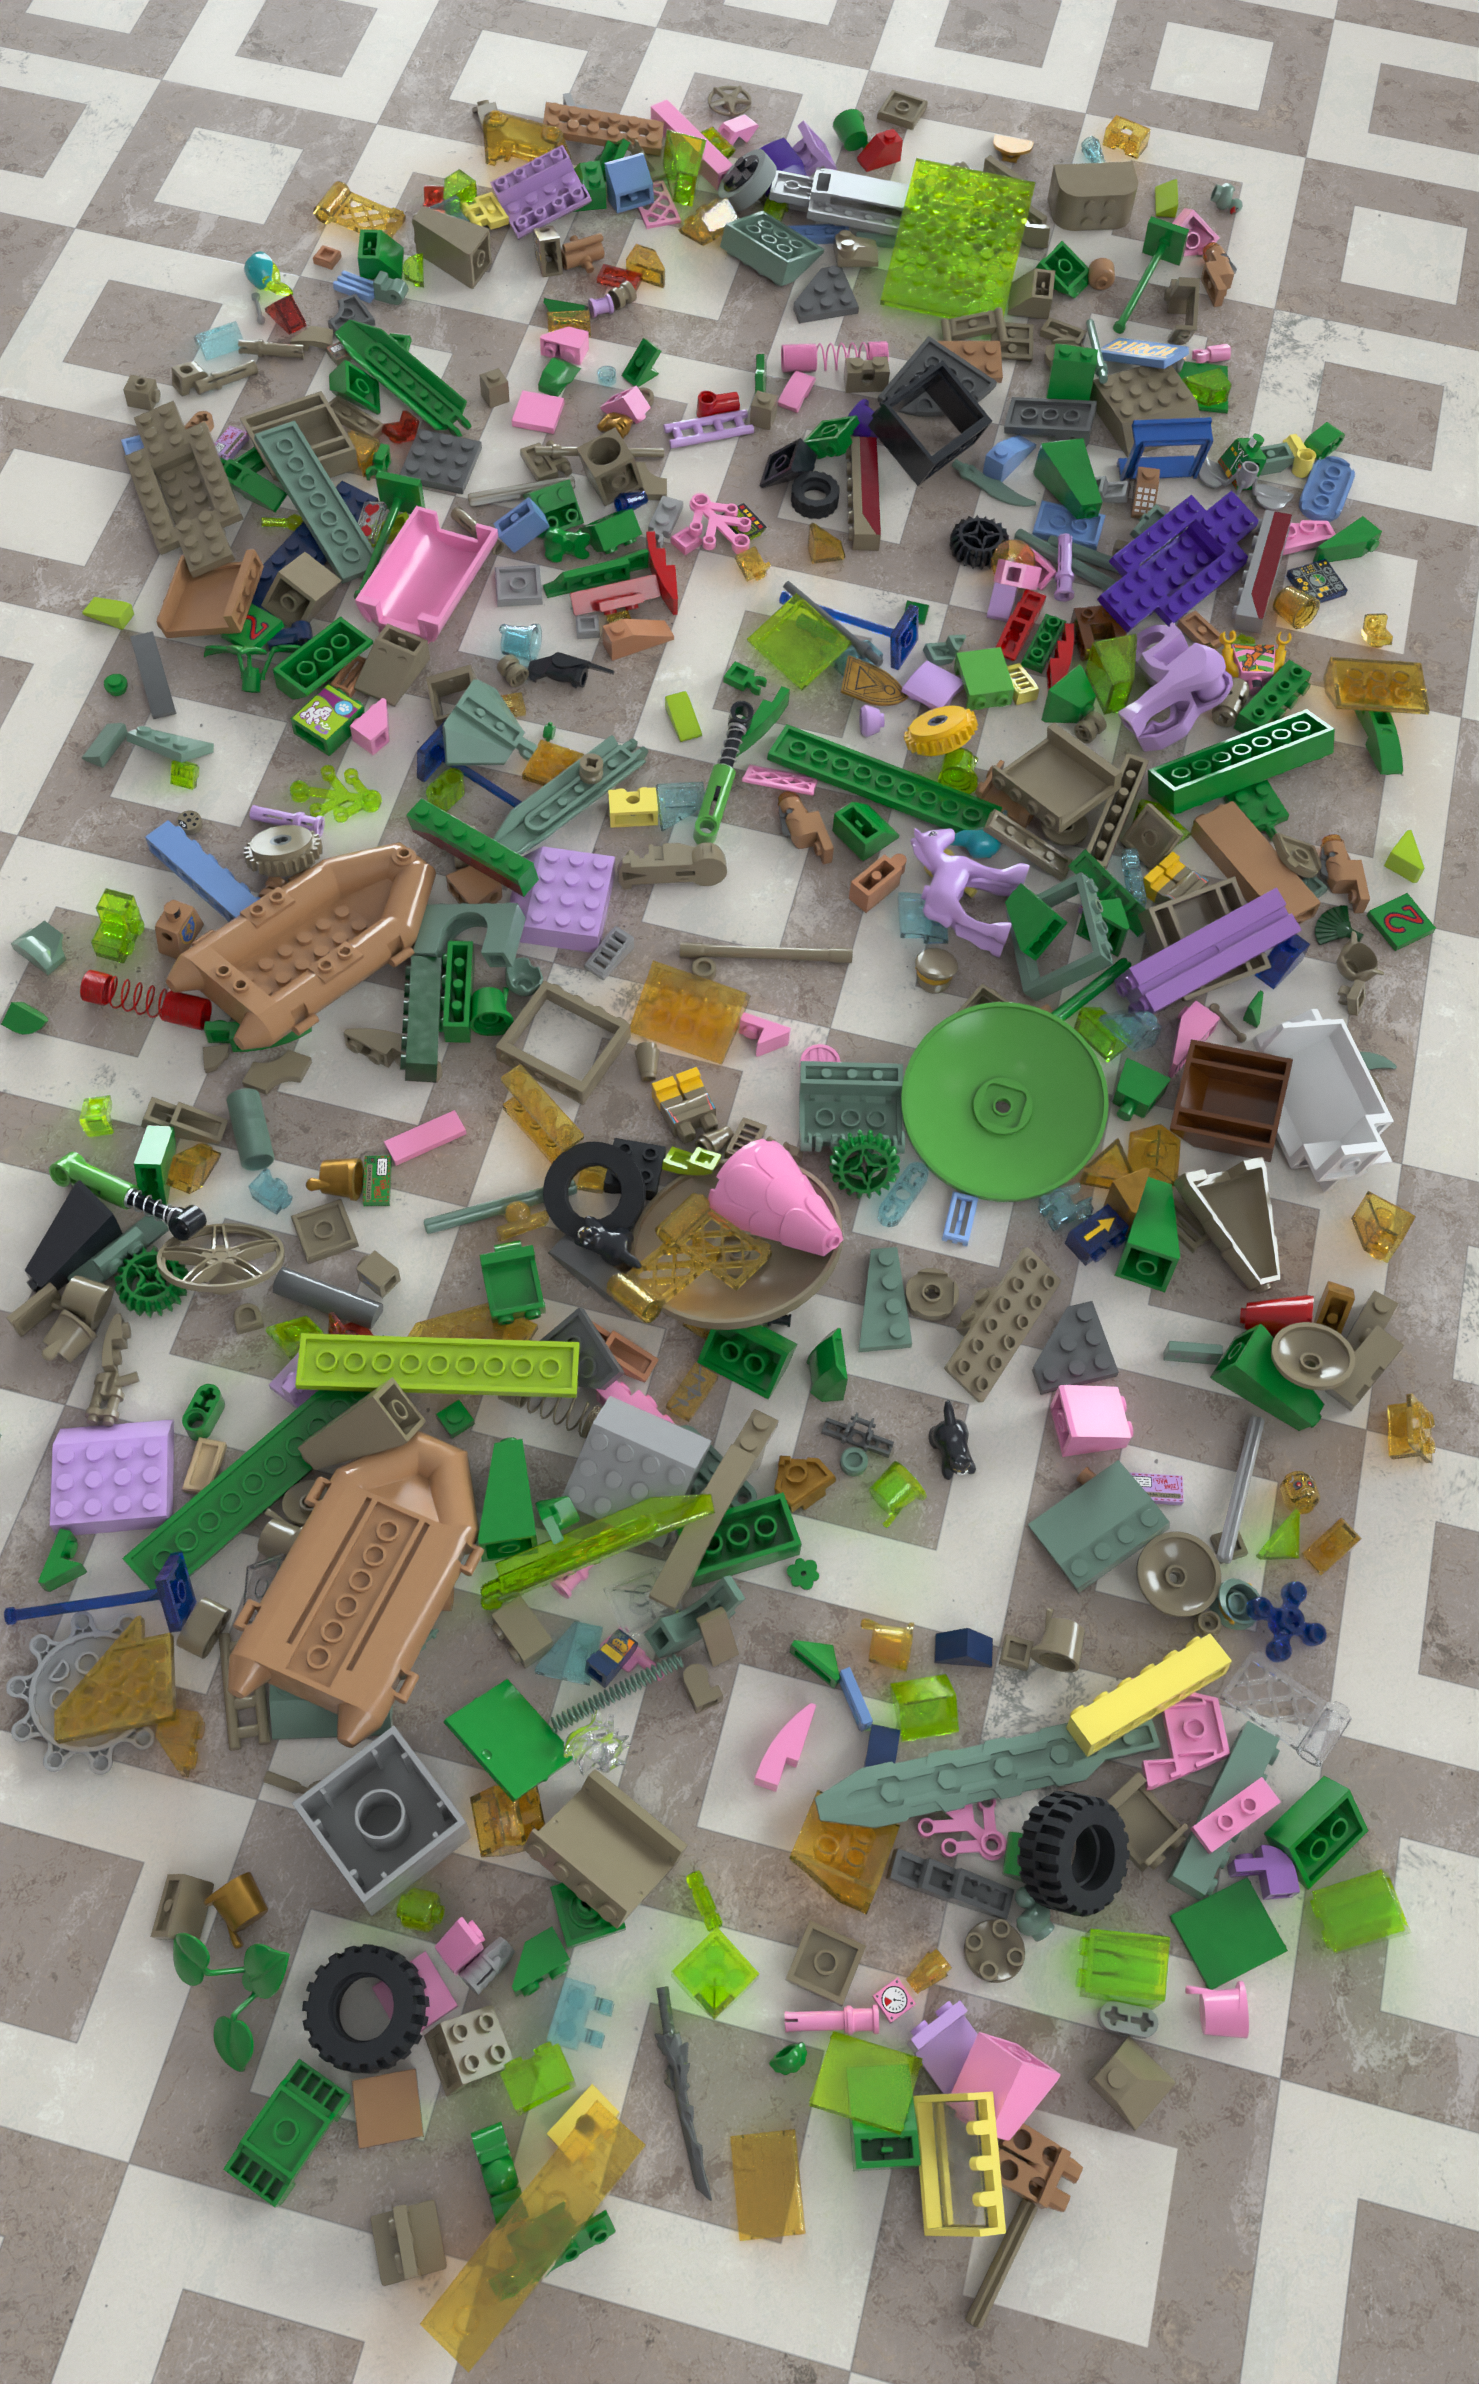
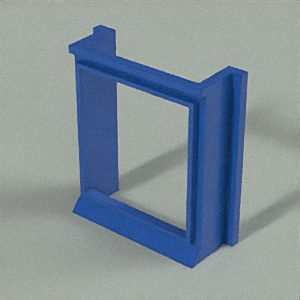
M1212 418L1134 420L1132 423L1134 444L1129 457L1119 458L1117 461L1120 481H1125L1128 478L1135 479L1138 467L1160 469L1159 478L1193 476V479H1196L1213 444ZM1201 445L1196 457H1141L1145 447Z

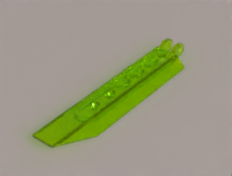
M712 1495L650 1497L563 1534L564 1540L555 1545L552 1540H549L495 1563L499 1575L498 1578L488 1581L484 1585L482 1584L480 1594L483 1596L481 1598L482 1608L486 1611L498 1609L505 1601L520 1595L522 1596L524 1593L536 1588L544 1587L562 1577L573 1575L581 1569L599 1564L607 1558L715 1513Z

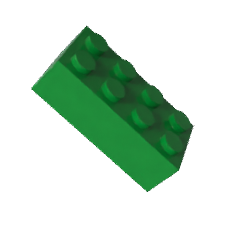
M784 1492L727 1509L691 1583L692 1588L720 1580L728 1575L733 1576L800 1555L802 1543ZM687 1521L675 1525L676 1540H678Z

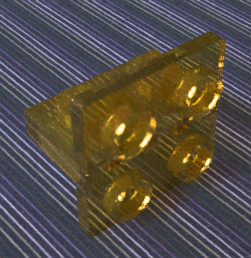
M1413 1393L1406 1394V1403L1387 1405L1389 1457L1393 1460L1420 1456L1425 1463H1432V1454L1436 1451L1435 1442L1431 1434V1428L1435 1426L1434 1416Z

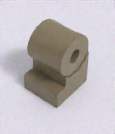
M187 362L172 367V386L181 396L190 394V389L194 388V381L208 377V374L197 362Z
M701 1664L689 1665L683 1674V1686L696 1714L723 1702V1694L719 1685L710 1687L708 1671Z

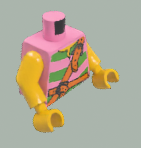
M1225 631L1222 632L1219 636V641L1224 645L1222 656L1225 660V671L1232 678H1241L1249 685L1250 694L1255 696L1284 665L1287 651L1284 649L1285 645L1291 641V633H1288L1287 641L1284 642L1280 639V632L1276 636L1278 649H1275V645L1232 644L1231 646V643L1236 639L1235 631H1230V640L1226 639Z

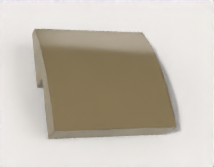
M1005 322L1008 345L1005 347L1001 346L1002 359L1032 361L1034 324ZM995 329V333H991L990 341H999L997 329Z

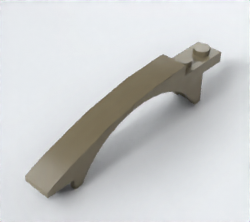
M757 1409L752 1411L735 1442L730 1445L709 1481L648 1598L672 1610L676 1609L684 1593H687L701 1560L734 1497L751 1473L759 1469L765 1447L778 1427L779 1420Z

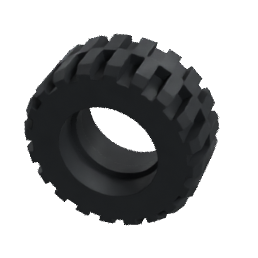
M1070 1791L1053 1792L1038 1802L1039 1806L1031 1809L1029 1820L1024 1821L1022 1830H1024L1023 1835L1018 1840L1020 1855H1017V1864L1021 1866V1871H1019L1020 1878L1026 1884L1024 1887L1030 1897H1033L1034 1901L1040 1906L1074 1916L1087 1917L1105 1909L1104 1906L1109 1905L1115 1899L1113 1895L1120 1891L1123 1885L1121 1883L1122 1878L1126 1877L1128 1870L1126 1862L1130 1856V1851L1127 1849L1129 1837L1127 1832L1124 1831L1126 1826L1121 1816H1118L1119 1813L1114 1806L1106 1800ZM1076 1842L1075 1857L1071 1865L1072 1851Z
M363 1944V1946L357 1947L353 1945L345 1948V1951L341 1954L334 1953L328 1958L329 1963L326 1966H319L315 1971L317 1975L314 1982L309 1981L306 1991L310 1992L308 2001H303L302 2011L307 2012V2019L303 2020L304 2031H309L311 2037L308 2041L311 2047L320 2052L318 2056L325 2062H330L333 2064V2067L343 2071L370 2074L396 2066L397 2061L400 2059L405 2060L412 2053L410 2049L414 2044H419L423 2037L420 2034L423 2026H427L429 2017L425 2016L426 2007H430L429 1997L425 1996L424 1989L427 1988L424 1978L419 1977L417 1973L419 1970L413 1963L406 1960L405 1956L382 1946ZM373 1977L383 1981L390 1988L394 2002L393 2014L389 2025L383 2033L374 2039L361 2041L352 2038L343 2029L340 2021V2005L345 1992L354 1982L361 1978Z

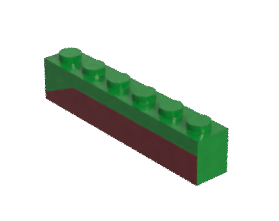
M421 798L406 814L412 831L519 895L524 897L538 882L539 878L533 862Z

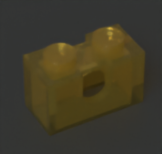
M1116 115L1106 127L1102 145L1113 150L1120 148L1124 150L1125 155L1138 159L1148 146L1151 129ZM1129 129L1132 131V134H1125L1122 130Z

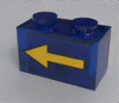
M1107 1204L1069 1231L1065 1245L1086 1266L1092 1261L1095 1263L1100 1261L1112 1246L1114 1248L1119 1247L1126 1240L1125 1235L1129 1226Z

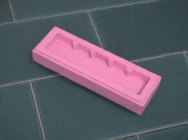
M1261 1777L1194 1825L1191 1831L1208 1854H1211L1277 1806L1281 1801Z

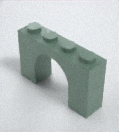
M511 902L498 904H427L413 949V955L442 957L441 967H443V954H447L448 941H453L466 929L485 927L487 928V933L481 954L489 967H513L526 917L518 903Z

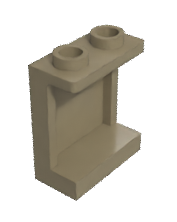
M1137 1772L1107 1802L1114 1806L1119 1813L1118 1816H1121L1125 1823L1124 1831L1127 1832L1129 1837V1843H1127V1849L1130 1851L1129 1859L1143 1872L1148 1866L1152 1870L1157 1868L1166 1859L1162 1853L1169 1846L1175 1850L1187 1839L1183 1833L1189 1826L1186 1823L1181 1825L1149 1790L1146 1791L1144 1784L1147 1780L1140 1772Z

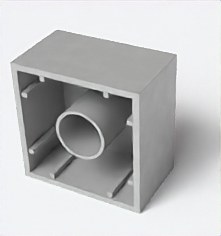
M392 1726L292 1802L302 1820L371 1916L472 1838L464 1818L395 1726Z

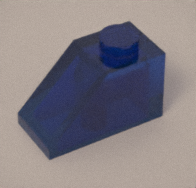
M1296 934L1278 944L1267 956L1271 968L1256 973L1255 976L1274 990L1303 961L1310 943Z

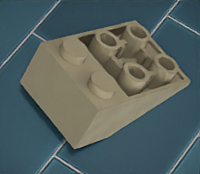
M387 623L375 639L354 689L378 700L384 698L387 704L395 707L430 660L428 640Z

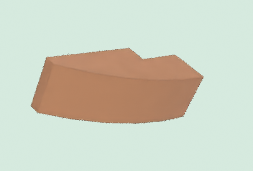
M593 1322L625 1372L624 1375L645 1383L659 1359L613 1330L610 1333Z

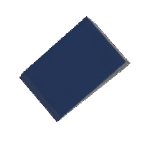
M970 1628L935 1634L934 1663L992 1668L993 1638Z

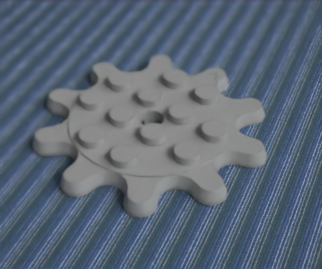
M79 1611L75 1613L71 1619V1634L64 1641L55 1642L44 1634L36 1635L31 1639L29 1650L38 1660L37 1669L30 1675L14 1676L7 1682V1693L13 1698L26 1700L29 1705L27 1715L13 1725L11 1730L12 1737L18 1742H26L34 1737L45 1738L48 1742V1750L44 1756L43 1765L48 1771H60L71 1756L80 1753L88 1757L90 1769L94 1774L103 1775L111 1770L113 1765L112 1752L118 1744L129 1742L139 1750H146L153 1745L155 1735L146 1725V1715L153 1708L171 1706L175 1702L177 1694L172 1686L161 1685L154 1680L155 1669L170 1656L168 1645L164 1642H156L147 1647L136 1645L134 1633L138 1627V1620L134 1615L123 1614L117 1619L111 1629L100 1631L95 1628L93 1617L89 1612ZM90 1686H99L101 1689L100 1693L93 1701L85 1699V1692Z

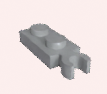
M662 496L648 526V532L655 531L658 548H662L664 537L670 538L683 509V501Z

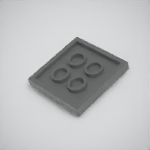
M419 429L399 475L421 479L422 486L463 494L481 452L482 442Z

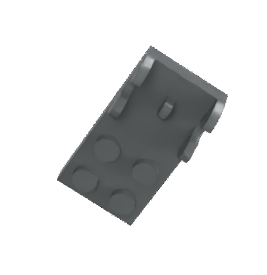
M1012 397L1004 425V433L1055 436L1056 441L1069 440L1070 437L1076 439L1083 438L1087 447L1097 411V401Z

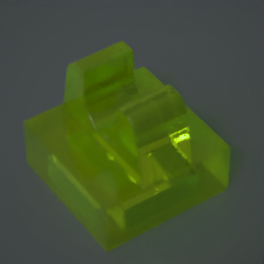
M173 760L171 763L170 784L191 790L197 787L200 767L187 761L181 763Z

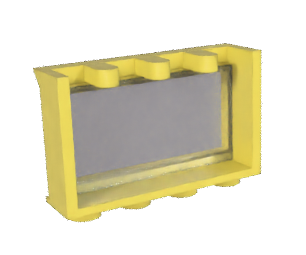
M993 2091L913 2096L921 2162L919 2173L924 2236L982 2237L1005 2234L1006 2225Z

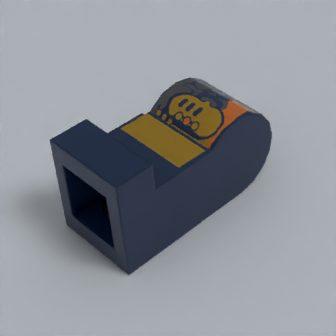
M621 1629L616 1630L607 1643H604L596 1653H593L586 1660L585 1673L602 1687L606 1688L634 1654L638 1647V1642Z

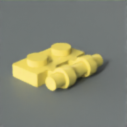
M492 192L474 197V204L469 205L467 202H464L461 205L464 217L471 223L480 226L488 225L490 230L509 224L508 215Z

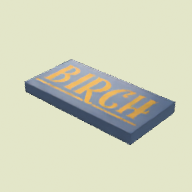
M1118 338L1101 347L1104 361L1165 369L1189 354V347Z

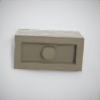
M168 1874L150 1937L159 1940H174L176 1934L187 1933L200 1940L209 1907H206L203 1902L212 1894L214 1884L186 1874Z

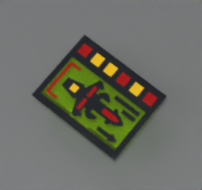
M745 503L738 505L737 517L749 518L751 520V529L748 532H741L738 530V526H728L735 534H745L750 540L760 536L767 528L765 524Z

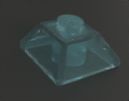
M1119 1010L1101 1015L1098 1019L1133 1052L1153 1047L1162 1029V1026L1157 1023L1158 1019L1152 1013L1145 1012L1144 1010Z

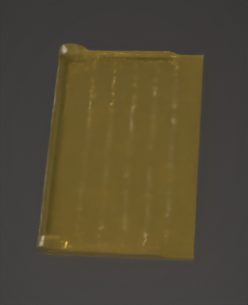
M790 2129L730 2136L739 2241L806 2234L796 2130Z

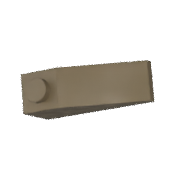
M1375 1290L1373 1291L1346 1337L1354 1351L1362 1344L1359 1338L1368 1328L1373 1331L1378 1325L1383 1330L1385 1329L1399 1303Z

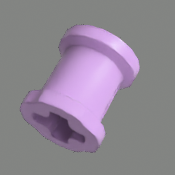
M606 294L603 298L595 300L590 298L588 300L592 318L607 312L609 314L614 313L613 301L609 294Z

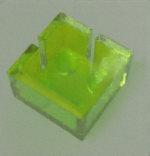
M551 2041L546 2042L533 2050L535 2055L523 2061L521 2056L507 2062L504 2065L506 2070L500 2072L518 2116L576 2087L575 2079L559 2043L552 2046Z

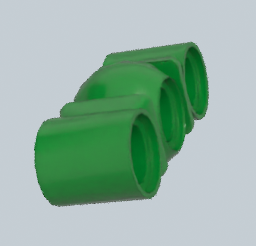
M502 2122L471 2132L488 2195H490L489 2200L497 2228L500 2229L528 2218L529 2215L521 2187L518 2185L519 2180L511 2155H509L511 2153Z

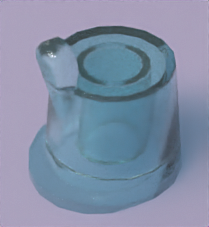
M535 623L530 626L500 625L499 631L502 634L501 652L503 655L513 654L517 659L528 662L537 659L542 642L540 624Z

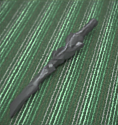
M669 1986L659 1987L656 1990L663 2034L655 2033L654 2035L658 2041L657 2046L662 2051V2054L667 2056L669 2063L665 2070L668 2077L664 2080V2083L675 2093L695 2187L712 2201L703 2165V2147L697 2142L693 2124L694 2106L689 2104L687 2091L690 2088L689 2083H687V2074L690 2068V2063H688L689 2043L685 2042L682 2044L680 2032L675 2033Z

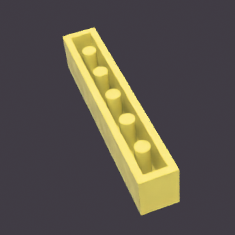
M1208 1634L1203 1638L1199 1636L1193 1638L1187 1643L1185 1649L1179 1652L1177 1650L1171 1651L1163 1658V1662L1155 1666L1152 1663L1146 1666L1136 1678L1131 1679L1128 1677L1121 1681L1114 1691L1110 1693L1104 1691L1093 1700L1094 1703L1087 1707L1081 1705L1075 1708L1069 1715L1070 1719L1066 1729L1087 1757L1225 1675L1232 1660L1213 1636Z

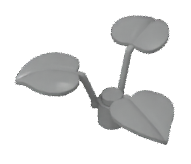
M1206 457L1198 474L1200 480L1212 488H1219L1222 485L1227 487L1236 479L1239 486L1235 494L1237 497H1239L1242 489L1252 486V494L1257 496L1256 502L1260 506L1272 511L1282 509L1294 496L1292 493L1270 485L1257 484L1259 467L1251 461H1245L1241 468H1238L1236 473L1228 479L1221 466Z

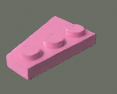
M1302 520L1300 523H1291L1283 555L1316 548L1336 533L1328 521Z

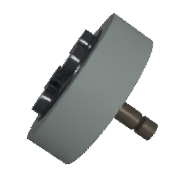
M762 149L748 152L740 157L724 175L718 188L719 197L734 212L748 208L757 200L764 207H767L770 204V200L764 193L775 178L776 165Z

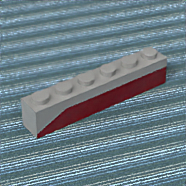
M1266 510L1264 518H1259L1256 529L1259 535H1254L1251 549H1254V553H1249L1246 564L1249 570H1244L1241 584H1244V588L1239 587L1236 601H1239V605H1234L1231 619H1235L1234 629L1261 634L1289 534L1292 514Z

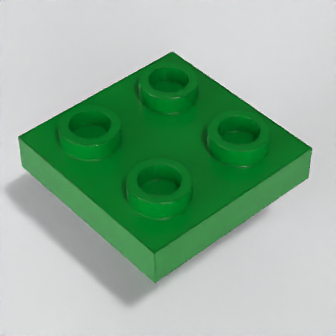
M564 1883L550 1887L567 1949L626 1930L625 1922L617 1929L610 1922L604 1920L585 1901L579 1899Z

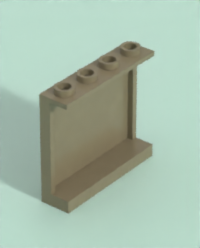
M1055 722L1047 727L1046 739L1003 770L996 765L992 766L993 785L1058 834L1121 788L1122 771Z

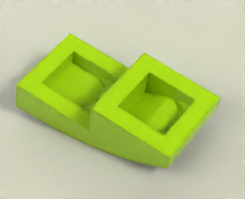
M672 1146L663 1160L662 1169L684 1175H708L713 1173L722 1155L697 1147L694 1153Z

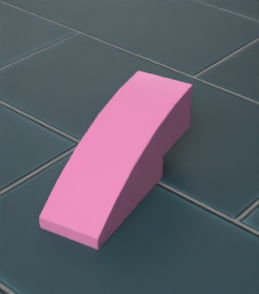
M810 1703L798 1712L773 1740L761 1761L755 1776V1785L776 1792L785 1764L797 1768L815 1712V1704Z

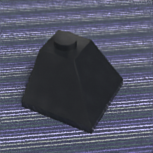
M799 438L769 455L759 486L761 488L770 487L795 480L800 474L808 471L813 472L818 455Z

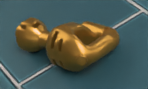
M612 412L607 414L598 423L597 429L601 432H608L616 428L622 439H624L630 432L633 421L627 415Z

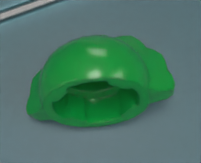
M800 2042L784 2047L774 2055L769 2065L775 2072L783 2075L796 2073L806 2062L807 2050L805 2044Z

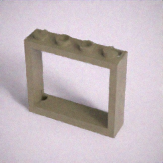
M544 980L495 1046L496 1057L498 1061L584 1105L631 1038V1025L625 1019L607 1013L602 1007L593 1006L586 1002L579 995H572L564 991L559 985L551 984ZM546 1000L615 1034L582 1081L513 1046Z

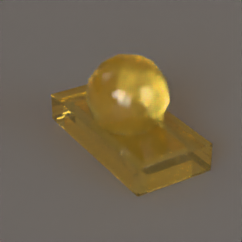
M514 1201L505 1210V1218L508 1223L496 1227L495 1233L498 1241L501 1242L546 1226L549 1222V1215L546 1210L531 1215L527 1204L521 1201Z

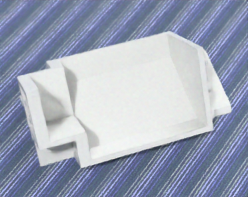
M1310 1009L1253 1038L1252 1042L1257 1052L1293 1059L1276 1136L1291 1169L1310 1167L1316 1181L1319 1182L1325 1193L1334 1189L1333 1186L1339 1180L1347 1179L1349 1182L1368 1173L1366 1169L1370 1166H1384L1392 1162L1380 1134L1394 1121L1343 1019L1331 1020L1328 1018L1323 1020L1318 1009Z

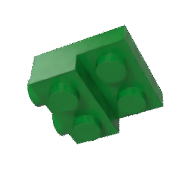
M855 415L822 420L804 439V442L818 455L817 459H822L826 456H841L846 453V449L853 443L850 435L853 434V430L860 424L858 417Z

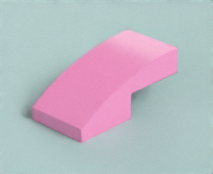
M795 371L778 400V406L798 413L804 398H808L816 378Z

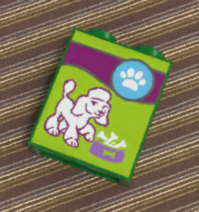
M327 684L290 718L293 733L324 754L331 756L352 736L350 725L356 718L361 717L365 713V708L360 701L353 700L341 689H336Z

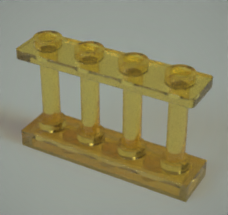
M518 1065L501 1077V1083L514 1096L503 1103V1110L551 1164L562 1152L567 1151L584 1139V1134L522 1065Z

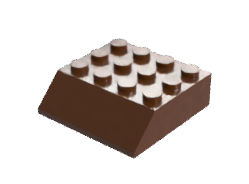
M1191 1039L1170 1131L1193 1147L1251 1159L1263 1157L1264 1161L1271 1163L1293 1059Z

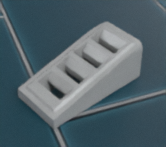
M614 926L585 963L584 968L605 980L634 949L633 936ZM610 947H613L614 949H616V950H617V953H616L615 951H613L612 949H610ZM605 954L608 957H610L611 961L605 958L603 955ZM599 961L605 965V969L596 964V962Z

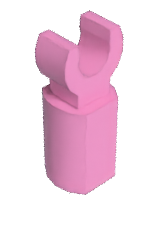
M1228 344L1209 346L1207 349H1195L1192 352V359H1196V363L1229 360L1231 356V348Z

